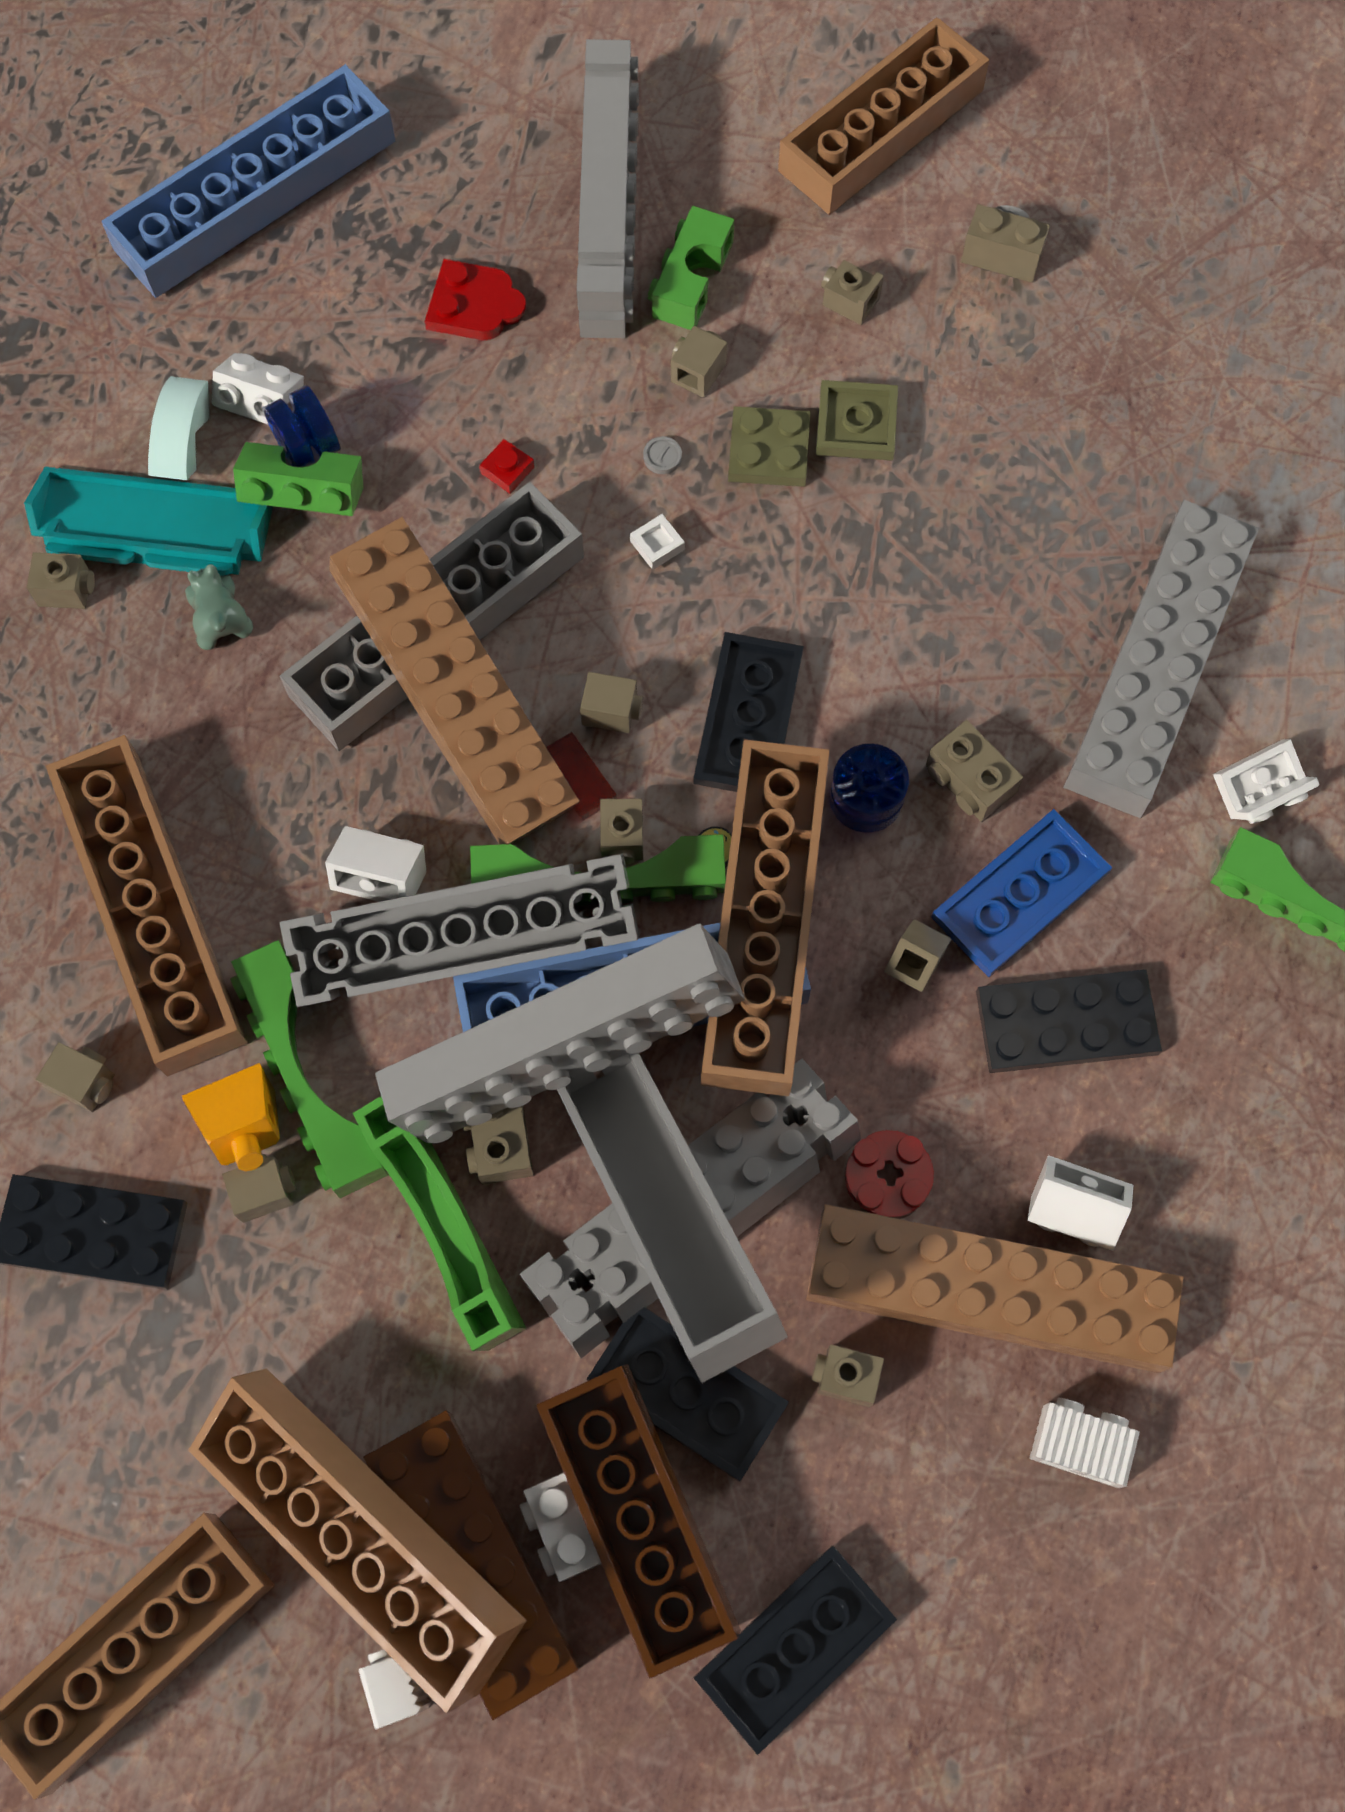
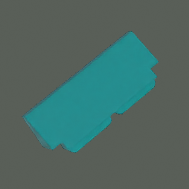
M44 467L24 502L31 536L43 537L47 553L81 555L83 560L115 564L139 563L146 564L151 568L185 572L191 570L198 571L212 564L217 568L220 576L228 574L239 575L242 560L262 561L273 506L237 502L236 490L233 487Z

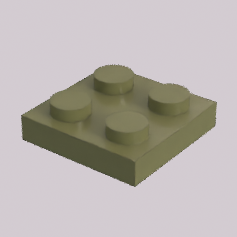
M821 380L816 455L893 461L898 385Z
M734 406L728 482L805 487L810 411Z

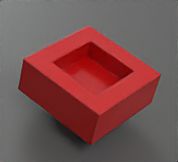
M503 439L482 461L479 468L482 475L511 494L535 468L533 458Z

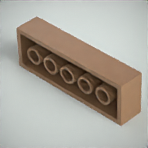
M936 17L780 141L778 171L826 213L831 215L978 96L984 89L989 59Z
M203 1513L0 1699V1756L34 1800L53 1794L275 1586L216 1514Z

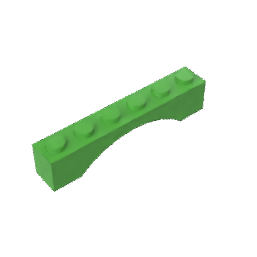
M1240 827L1229 841L1210 883L1218 886L1220 891L1235 899L1243 898L1258 905V908L1269 916L1283 917L1298 924V928L1306 934L1323 936L1337 943V946L1345 952V910L1326 900L1310 887L1289 863L1280 845Z
M723 834L681 836L666 850L643 863L626 868L630 887L620 890L622 904L633 902V897L650 896V900L654 902L675 900V895L692 894V899L695 900L717 898V893L725 892L726 884ZM513 844L470 846L471 883L553 867L530 857ZM583 893L584 898L577 903V906L591 904L592 894Z
M274 941L231 961L237 974L230 978L231 983L240 1001L248 999L253 1012L247 1015L248 1021L256 1037L264 1036L270 1049L263 1052L264 1057L273 1075L281 1073L287 1087L280 1090L281 1095L290 1113L298 1111L304 1125L297 1128L306 1150L309 1152L315 1149L321 1164L314 1168L324 1190L332 1188L339 1198H343L388 1176L385 1168L372 1153L359 1125L344 1119L326 1106L314 1093L305 1078L297 1053L295 1035L297 1005L290 973L295 970L289 957L286 956L285 949L280 941Z
M381 1096L355 1111L353 1115L372 1153L400 1190L431 1247L448 1292L452 1312L471 1350L489 1351L525 1330L526 1326L432 1143H426L410 1134L409 1131H405L389 1122Z

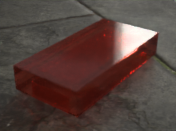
M573 732L546 747L579 800L574 809L582 821L600 811V799H617V794Z

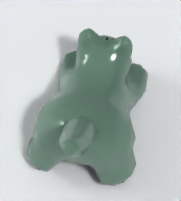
M212 564L198 571L191 570L188 572L187 577L191 585L186 588L185 594L187 601L195 610L192 626L196 634L198 646L204 650L214 649L219 637H224L231 633L243 639L248 637L254 628L253 621L246 615L245 609L234 599L235 584L230 575L220 576L217 568Z

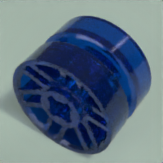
M308 385L289 393V402L293 411L281 398L262 407L268 425L279 446H284L285 457L292 467H307L315 464L311 446L319 457H321L322 452L336 453L341 450L338 437L325 410Z
M860 744L847 750L835 765L829 793L830 806L836 818L846 827L864 833L877 832L890 826L902 811L909 787V773L906 764L895 751L880 744Z

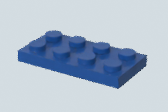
M1053 809L934 910L931 918L990 977L1107 876L1112 867Z

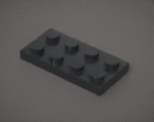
M729 632L724 633L693 784L737 792L744 740L785 744L804 646Z
M1146 969L982 986L976 990L989 1073L1157 1056L1162 1052Z
M12 1174L0 1220V1265L168 1290L188 1203L185 1200Z
M645 1307L622 1323L587 1377V1381L615 1368L628 1364L653 1425L738 1482H741L789 1403V1401L735 1366L702 1383L688 1359L673 1326Z
M831 1545L740 1632L738 1639L727 1644L693 1678L753 1751L759 1755L898 1619L839 1551Z

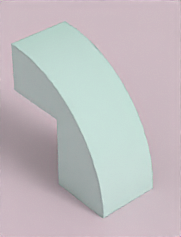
M170 376L165 382L156 403L151 425L148 454L149 476L188 480L196 471L195 432L209 419L208 381Z

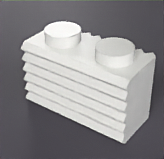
M1058 1398L1056 1404L1048 1403L1043 1406L1030 1454L1031 1460L1116 1488L1127 1487L1140 1433L1137 1430L1128 1428V1419L1102 1412L1101 1418L1083 1413L1084 1405L1064 1398Z
M384 1649L368 1655L370 1665L358 1669L375 1729L416 1715L428 1709L432 1703L431 1700L427 1699L428 1694Z

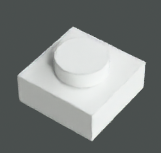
M663 514L630 533V542L652 570L685 550V542Z

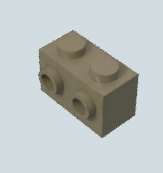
M977 204L967 232L961 262L1032 283L1044 250L1050 224L1040 222L1034 218H1026L1008 213L998 208Z
M967 719L930 749L926 762L931 778L938 785H945L956 796V801L960 808L968 815L974 814L981 823L1018 792L1024 778Z
M523 1106L516 1108L507 1107L492 1114V1118L483 1124L463 1127L464 1131H472L474 1145L473 1147L466 1148L470 1174L477 1173L482 1185L534 1176Z

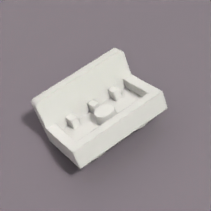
M234 353L213 370L212 404L221 409L280 428L285 423L286 405L303 390L304 376L290 372L288 368L281 365H270L255 360L249 354Z
M1282 739L1213 774L1230 818L1248 820L1250 824L1273 816L1272 809L1282 804L1290 806L1307 799V792L1320 785L1317 777L1305 776L1291 739Z

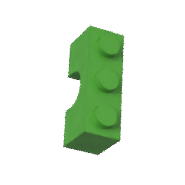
M696 206L691 207L686 220L680 219L675 232V245L673 249L667 248L665 251L660 278L652 280L648 292V300L652 301V318L689 330L693 326H697L708 301V278L696 275L691 271L697 268H710L721 272L734 241V218Z
M245 442L233 468L237 502L353 516L363 491L361 456L322 452L320 459L315 464L307 467H292L286 464L284 446Z

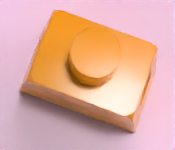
M260 1063L182 1095L186 1107L221 1165L227 1166L236 1162L237 1167L242 1171L255 1170L260 1167L264 1160L261 1151L277 1144L280 1140L275 1090Z

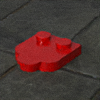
M443 259L424 320L426 330L477 340H491L501 334L504 325L515 324L522 318L526 310V300L519 290L512 287L511 277L501 269Z

